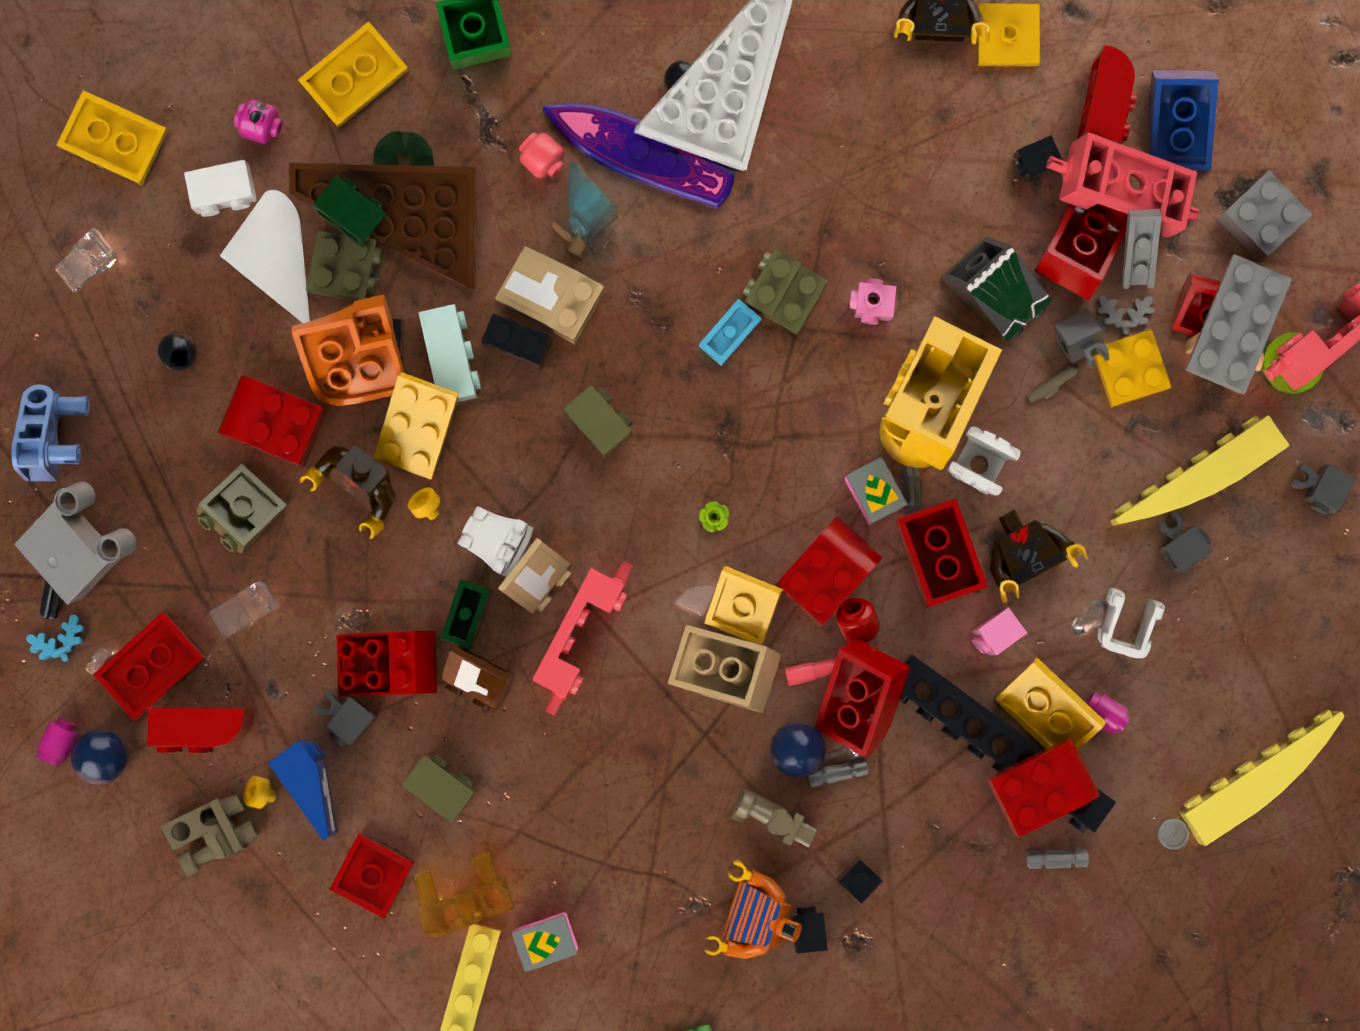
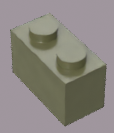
M590 385L564 407L563 410L600 454L606 458L632 435L629 427L633 423L621 410L616 413L609 404L613 400L602 387L596 390Z
M434 753L432 757L425 754L401 786L452 823L476 793V790L471 787L474 782L461 772L455 775L447 769L449 763Z

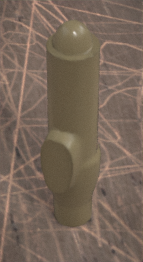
M1070 364L1045 382L1040 383L1031 393L1026 395L1029 403L1032 404L1041 398L1047 399L1060 390L1059 386L1077 375L1079 366Z

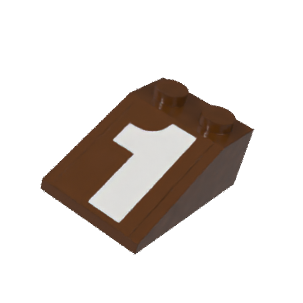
M453 645L441 679L447 683L446 689L459 696H462L463 692L474 697L472 703L489 711L491 706L495 709L500 706L516 675L462 646Z

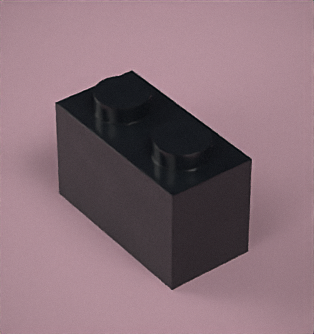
M493 313L481 343L488 349L541 369L552 339L547 334Z

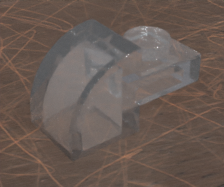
M92 228L71 247L72 252L59 262L54 269L72 292H78L99 272L105 273L116 261L117 253L100 231Z
M261 579L208 613L225 640L249 625L259 622L275 611L279 604L264 579Z

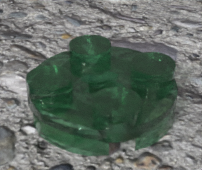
M396 131L387 134L377 143L373 153V164L398 165L399 162L396 159L398 156L401 155L405 158L409 155L412 158L409 161L410 165L435 166L431 147L423 137L413 132Z

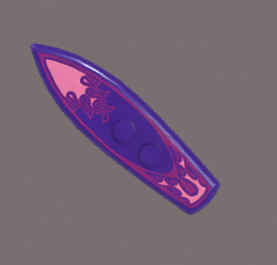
M560 103L543 107L544 113L553 126L569 143L597 163L621 175L715 208L721 207L731 193L735 177L733 171L718 162L634 133L635 127L641 121L637 118L606 107L583 103Z

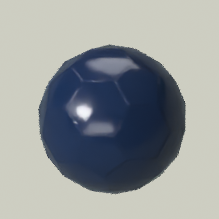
M803 722L788 723L778 729L772 738L770 746L771 758L776 768L783 774L796 778L806 777L817 771L824 761L826 752L825 742L820 732L812 725Z
M104 729L91 730L83 734L75 742L71 750V763L74 771L79 778L90 784L102 785L114 781L123 773L127 765V748L122 739L112 731Z

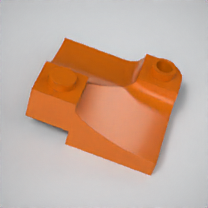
M384 294L356 300L354 304L333 314L292 326L291 333L308 383L314 396L322 402L334 406H343L392 396L398 375L401 372L405 373L394 333L393 320Z

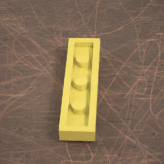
M474 922L470 923L440 1031L474 1030L501 930Z

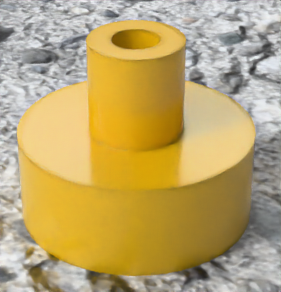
M426 487L417 491L409 499L407 506L416 518L427 516L429 520H433L439 515L437 507L440 504V498L432 488Z
M252 776L244 789V804L261 809L267 802H274L276 791L271 790L270 781L263 777Z

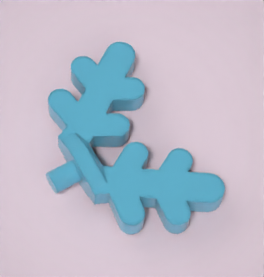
M71 615L68 623L63 622L61 624V628L66 631V635L59 634L57 636V639L63 643L61 648L56 649L57 640L54 638H50L47 644V635L44 633H39L38 637L29 634L26 640L32 644L29 648L30 652L37 653L42 650L43 652L39 654V659L47 660L52 656L53 658L61 657L63 662L68 661L67 654L73 651V646L80 645L83 642L82 638L76 637V634L84 631V627L79 625V617Z

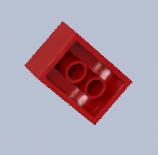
M1103 45L1093 60L1077 139L1089 132L1119 144L1127 141L1131 124L1127 123L1126 119L1129 111H1133L1137 98V93L1132 92L1135 71L1131 60L1118 48Z
M1068 204L1034 271L1089 300L1102 282L1126 233L1128 214L1101 204H1096L1088 209Z
M241 375L217 433L304 468L328 411L321 406Z
M956 498L896 520L900 539L925 609L988 587Z
M836 516L775 586L783 589L782 592L820 626H823L875 568L883 556Z
M856 639L840 648L814 728L863 757H868L883 741L891 726L910 666L860 639Z
M148 708L147 746H157V753L182 752V747H188V753L213 752V747L233 744L241 740L249 732L254 720V708Z
M1072 737L986 778L1014 836L1018 838L1079 809L1100 795Z

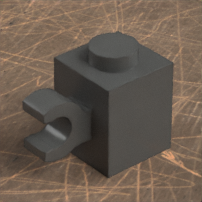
M1087 308L1054 325L1057 343L1072 364L1085 357L1086 364L1090 368H1094L1093 356L1098 354L1102 355L1106 361L1109 360L1108 348L1104 345L1103 339L1106 329L1099 317L1094 318Z
M1330 464L1322 466L1318 473H1315L1309 466H1298L1297 469L1306 475V480L1304 483L1293 479L1290 484L1296 489L1310 487L1304 498L1312 503L1310 507L1324 515L1340 512L1356 478Z
M1173 512L1170 514L1175 520L1173 528H1168L1164 521L1157 523L1159 530L1170 540L1158 549L1175 573L1178 574L1193 566L1213 552V550L1209 546L1212 542L1202 528L1197 529L1196 526H1192L1182 532L1183 518L1178 512Z
M326 692L324 696L331 701V707L328 710H324L321 706L316 705L314 710L321 716L334 715L326 725L331 730L329 736L341 746H344L346 743L349 746L355 745L376 719L377 715L355 697H349L342 705L334 694Z

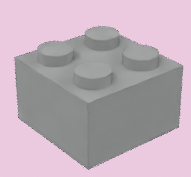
M1269 170L1217 219L1260 263L1270 256L1313 214Z

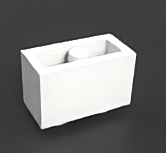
M245 160L184 172L191 209L197 214L201 213L203 217L217 215L220 213L219 209L231 207L232 210L245 209L250 207L249 203L257 201L251 169Z

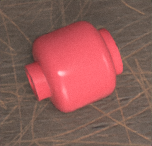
M534 132L519 147L521 152L519 160L521 164L537 178H544L548 174L554 177L564 167V163L561 161L564 157V149L547 133L537 134Z

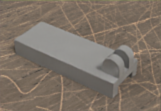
M1160 209L1128 210L1121 279L1123 289H1129L1130 285H1147L1148 288H1154L1162 218Z

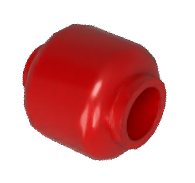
M850 598L836 612V621L841 634L849 643L856 639L868 642L879 632L880 622L873 604L867 599Z

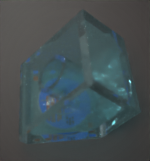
M572 161L569 164L567 209L570 218L568 222L571 224L569 227L581 239L586 236L592 242L618 217L617 207L586 173Z

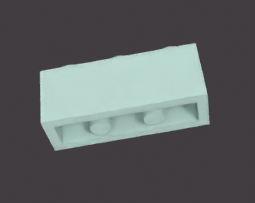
M452 304L418 312L434 384L460 393L457 402L478 398L476 390L481 389L478 372L471 371L469 360L474 359L471 341L465 342L462 330L468 329L464 311L458 312L456 305Z

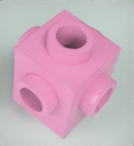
M872 278L865 279V283L859 282L857 290H851L849 308L855 309L854 317L861 318V323L872 325L879 324V320L891 321L894 315L897 286L883 285V280ZM868 299L875 300L876 304H870Z

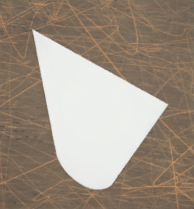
M269 190L263 194L220 256L299 321L306 323L310 321L299 214L292 201L285 194L278 190Z

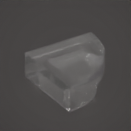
M706 585L692 587L683 592L675 604L703 616L716 588Z
M1101 598L1087 605L1089 609L1080 619L1077 616L1075 617L1071 625V631L1076 636L1103 627L1106 604Z
M100 647L93 654V660L86 664L85 669L93 676L115 653L110 648Z

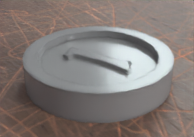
M1169 818L1160 824L1157 835L1164 847L1177 850L1187 844L1190 832L1188 826L1182 820Z

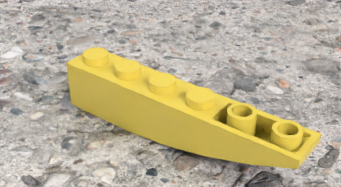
M1255 415L1241 425L1244 429L1236 436L1230 432L1216 442L1218 445L1217 449L1211 453H1208L1205 449L1190 460L1193 465L1183 471L1181 467H1178L1166 475L1165 478L1168 482L1157 488L1153 484L1141 492L1139 495L1142 499L1133 506L1130 501L1114 511L1117 516L1110 520L1113 526L1144 520L1209 497L1239 481L1290 445L1269 415L1261 419Z
M1327 709L1313 718L1315 723L1304 729L1302 726L1287 735L1289 740L1281 746L1277 743L1271 745L1261 752L1263 757L1255 763L1251 760L1247 761L1235 770L1237 774L1229 780L1224 777L1213 783L1209 787L1211 792L1201 797L1198 794L1187 800L1183 804L1185 809L1180 811L1179 814L1198 843L1207 846L1260 811L1281 794L1308 767L1329 741L1345 717L1342 711L1330 712Z

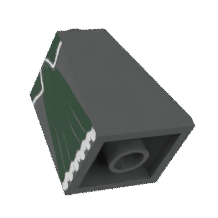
M985 237L941 277L994 336L1007 342L1019 336L1024 329L1023 327L1032 319L1041 316L1045 312L1046 306L1053 301L1012 246L989 237Z

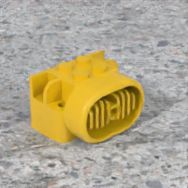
M934 316L917 351L910 350L883 403L888 407L880 422L879 435L886 452L902 465L913 468L933 466L942 471L960 441L1002 349Z

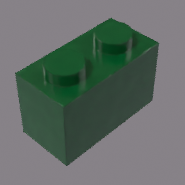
M335 175L314 202L312 211L363 248L385 219L386 213L382 211L384 206L375 198L369 196L366 199L358 193V186L348 178L343 177L341 180Z
M460 579L440 639L473 649L493 590Z

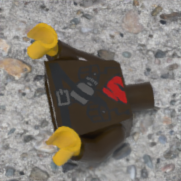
M907 0L899 11L893 36L897 38L898 33H905L908 35L907 41L967 44L970 32H972V44H976L977 37H984L988 43L990 40V26L984 23L982 14L974 0Z
M353 445L350 450L340 446L331 447L315 464V467L309 468L301 477V483L305 479L313 482L314 486L310 491H314L324 481V475H327L371 511L373 516L359 525L360 532L368 527L370 528L371 536L369 539H372L384 529L382 520L386 518L396 497L391 485L390 475L384 467L358 446Z
M1015 510L998 518L1007 535L995 541L996 546L991 550L990 572L1000 589L1001 601L1004 603L1007 602L1005 593L1013 592L1018 599V586L1066 561L1065 555L1068 556L1073 567L1079 566L1074 558L1076 555H1083L1088 559L1084 546L1075 544L1063 531L1047 522L1034 520L1023 526Z

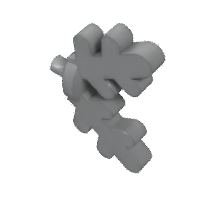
M1100 296L1097 300L1100 306L1097 314L1107 315L1103 320L1105 326L1114 325L1115 328L1123 329V335H1129L1130 328L1148 324L1149 319L1143 317V315H1152L1154 313V308L1150 307L1153 298L1146 296L1143 302L1140 299H1136L1134 306L1137 311L1135 312L1133 308H1129L1126 314L1130 320H1122L1121 318L1125 310L1119 308L1116 312L1114 308L1117 301L1111 299L1109 302L1105 296Z

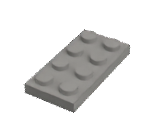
M1233 254L1185 370L1242 395L1245 394L1292 278Z

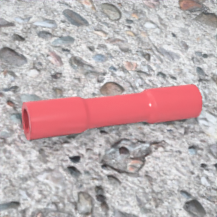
M836 658L784 668L788 686L814 681L817 678L831 675Z

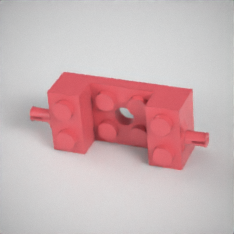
M1088 132L1071 142L1069 156L1066 161L1054 156H1050L1047 161L1049 163L1046 165L1047 169L1062 173L1063 183L1059 200L1084 209L1101 204L1128 214V210L1160 209L1162 215L1160 236L1165 238L1186 230L1188 219L1195 221L1199 215L1197 214L1199 208L1191 206L1197 177L1196 171ZM1130 175L1138 179L1140 183L1139 190H1135L1130 186Z
M1360 282L1356 283L1342 295L1345 301L1337 307L1349 322L1325 342L1313 330L1305 336L1300 332L1275 350L1278 357L1270 362L1271 366L1264 370L1268 379L1273 381L1280 374L1291 389L1295 391L1318 376L1360 340Z
M622 560L617 573L612 578L590 568L532 681L552 690L553 695L544 709L547 713L556 717L563 701L569 697L570 693L576 695L585 679L580 676L582 669L561 659L563 653L569 656L577 641L576 638L572 637L577 626L582 628L585 626L592 612L587 609L588 605L592 604L611 615L614 609L620 612L628 597L624 593L626 588L625 582L634 568L633 565Z

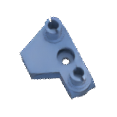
M41 384L33 385L23 392L12 442L11 459L14 470L25 481H57L60 464H80L81 450L79 444L59 445L57 426L61 415L88 416L90 410L88 396L61 397L57 391H52L50 387Z

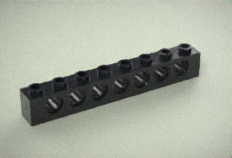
M908 655L903 662L910 666V670L899 701L904 704L908 700L919 707L916 713L930 723L933 719H936L944 725L941 731L950 738L957 741L960 737L969 743L966 749L981 760L985 755L995 763L992 768L997 772L1016 764L1023 755L1031 757L1044 750L914 655ZM922 681L927 682L931 687L930 696L924 700L918 698L915 693L916 685ZM946 700H952L956 705V713L950 718L944 717L940 709L942 703ZM972 718L978 719L982 725L980 733L976 736L969 735L966 730V724ZM1001 736L1006 740L1007 748L1002 754H995L991 746L992 741L996 737ZM1099 789L1100 795L1096 799L1067 814L1071 817L1068 823L1082 833L1086 829L1095 833L1116 803Z

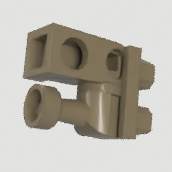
M743 788L730 814L731 818L741 823L748 816L763 823L770 833L774 836L779 835V839L790 846L793 840L809 847L817 831L813 826L803 822L805 817L799 812L792 809L789 813L784 807Z
M239 795L225 799L217 798L160 826L172 851L178 850L203 837L206 843L205 847L194 854L186 850L177 855L179 864L187 877H191L199 872L198 865L215 858H227L247 848L246 844L259 835L252 821L239 827L236 826L232 816L245 810V805Z

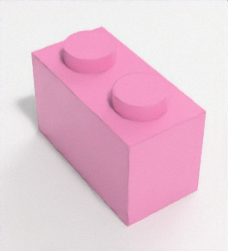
M1008 607L1000 609L972 629L971 632L975 637L971 641L981 654L985 653L989 656H994L1026 635L1027 632Z

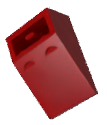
M435 631L336 635L338 697L437 693Z

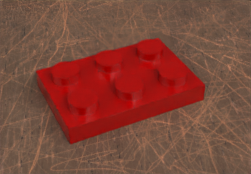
M162 612L99 668L93 676L131 719L137 721L148 711V708L154 706L204 661L206 657L165 612Z

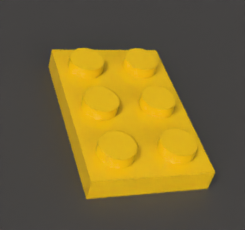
M368 21L300 77L298 81L339 129L407 73L409 69Z
M83 90L57 142V146L137 184L143 185L168 130L161 125Z
M401 372L397 377L374 459L432 479L460 393Z
M1038 658L1034 659L994 699L1046 749L1072 737L1079 750L1106 723Z

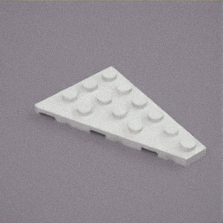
M750 0L635 127L634 133L740 171L747 170L793 0Z

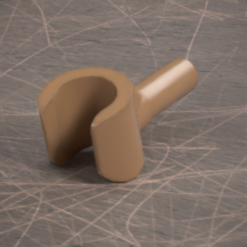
M554 222L551 227L566 241L570 242L566 251L582 259L587 250L584 240L569 233L558 222Z

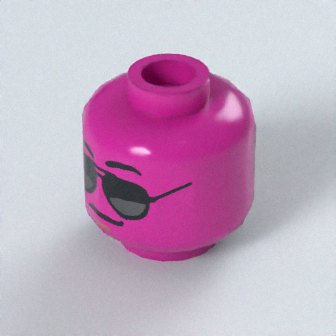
M251 99L246 104H240L235 115L234 126L238 127V133L241 137L266 144L272 137L277 138L279 136L283 121L278 119V109L275 106Z

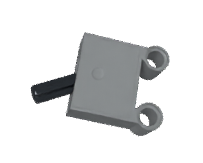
M83 481L58 490L54 495V502L14 544L46 580L40 607V614L45 619H56L58 617L61 598L67 605L84 598L120 559L132 554L136 549V538L128 529H117L101 537L80 513L90 508L95 502V492L92 486Z

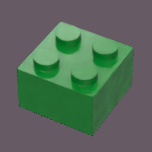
M441 0L435 2L449 61L453 70L512 56L499 0Z

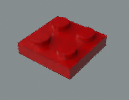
M359 833L329 890L385 919L415 862Z

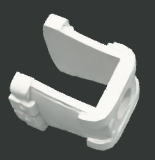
M973 426L966 433L968 441L957 462L952 461L949 465L950 476L971 485L985 495L997 496L1003 488L994 482L1005 461L1018 460L1020 450L1010 446L1009 442L1000 437L996 439L995 434L986 430L981 431V429ZM976 456L985 458L988 463L987 470L982 474L973 472L970 467L971 460Z
M477 506L473 516H470L462 531L463 535L457 544L479 556L493 571L507 577L526 552L534 528L520 519L502 517Z
M1109 587L1105 598L1109 603L1102 628L1098 627L1097 638L1101 646L1110 651L1133 658L1146 657L1151 648V641L1149 639L1156 620L1162 619L1165 605L1159 601L1148 599L1135 644L1112 638V634L1125 600V594L1119 589Z

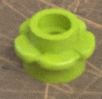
M712 501L700 510L699 520L707 531H721L728 525L729 510L725 505H719L718 502ZM712 514L717 515L716 520H713L711 518Z

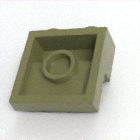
M318 231L306 291L351 301L369 298V296L373 297L377 285V278H373L374 268L381 264L383 248H379V242L375 239H369L362 248L345 235Z
M775 248L772 255L768 252L764 254L757 267L762 270L757 281L752 278L750 279L742 295L747 297L745 304L750 309L798 335L828 280Z
M241 464L198 504L196 513L199 515L197 520L202 527L208 531L215 529L222 536L220 541L226 549L231 552L237 550L242 554L286 509L287 504Z

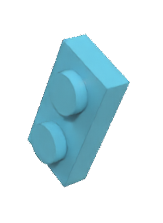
M738 298L699 343L698 347L722 366L760 323L762 318Z

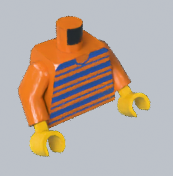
M734 860L733 864L742 867V872L739 875H733L731 872H728L730 879L740 882L721 937L726 939V941L721 942L718 937L708 936L705 939L715 940L717 948L714 951L704 950V952L709 955H717L723 952L725 956L748 959L766 954L770 947L779 948L783 938L796 942L801 934L802 926L797 922L789 920L792 906L785 902V894L776 881L754 869L748 871L742 861Z

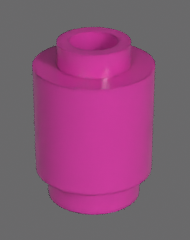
M1094 691L1086 701V704L1106 722L1102 729L1110 735H1113L1116 731L1121 733L1130 720V717L1127 716L1128 708L1104 693L1100 695Z
M59 717L56 722L49 721L37 746L39 751L36 757L55 766H60L62 760L66 761L79 734L74 730L75 724Z

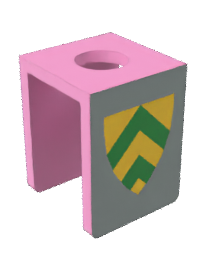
M882 457L849 473L844 479L868 526L908 505Z
M566 912L516 928L512 932L525 972L574 956L578 950V945Z

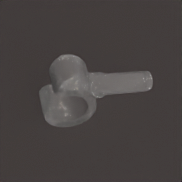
M843 745L838 747V749L825 753L823 762L842 756L846 752L852 760L860 756V754Z

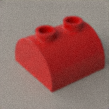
M1190 273L1178 298L1172 330L1193 336L1198 334L1202 329L1221 281Z

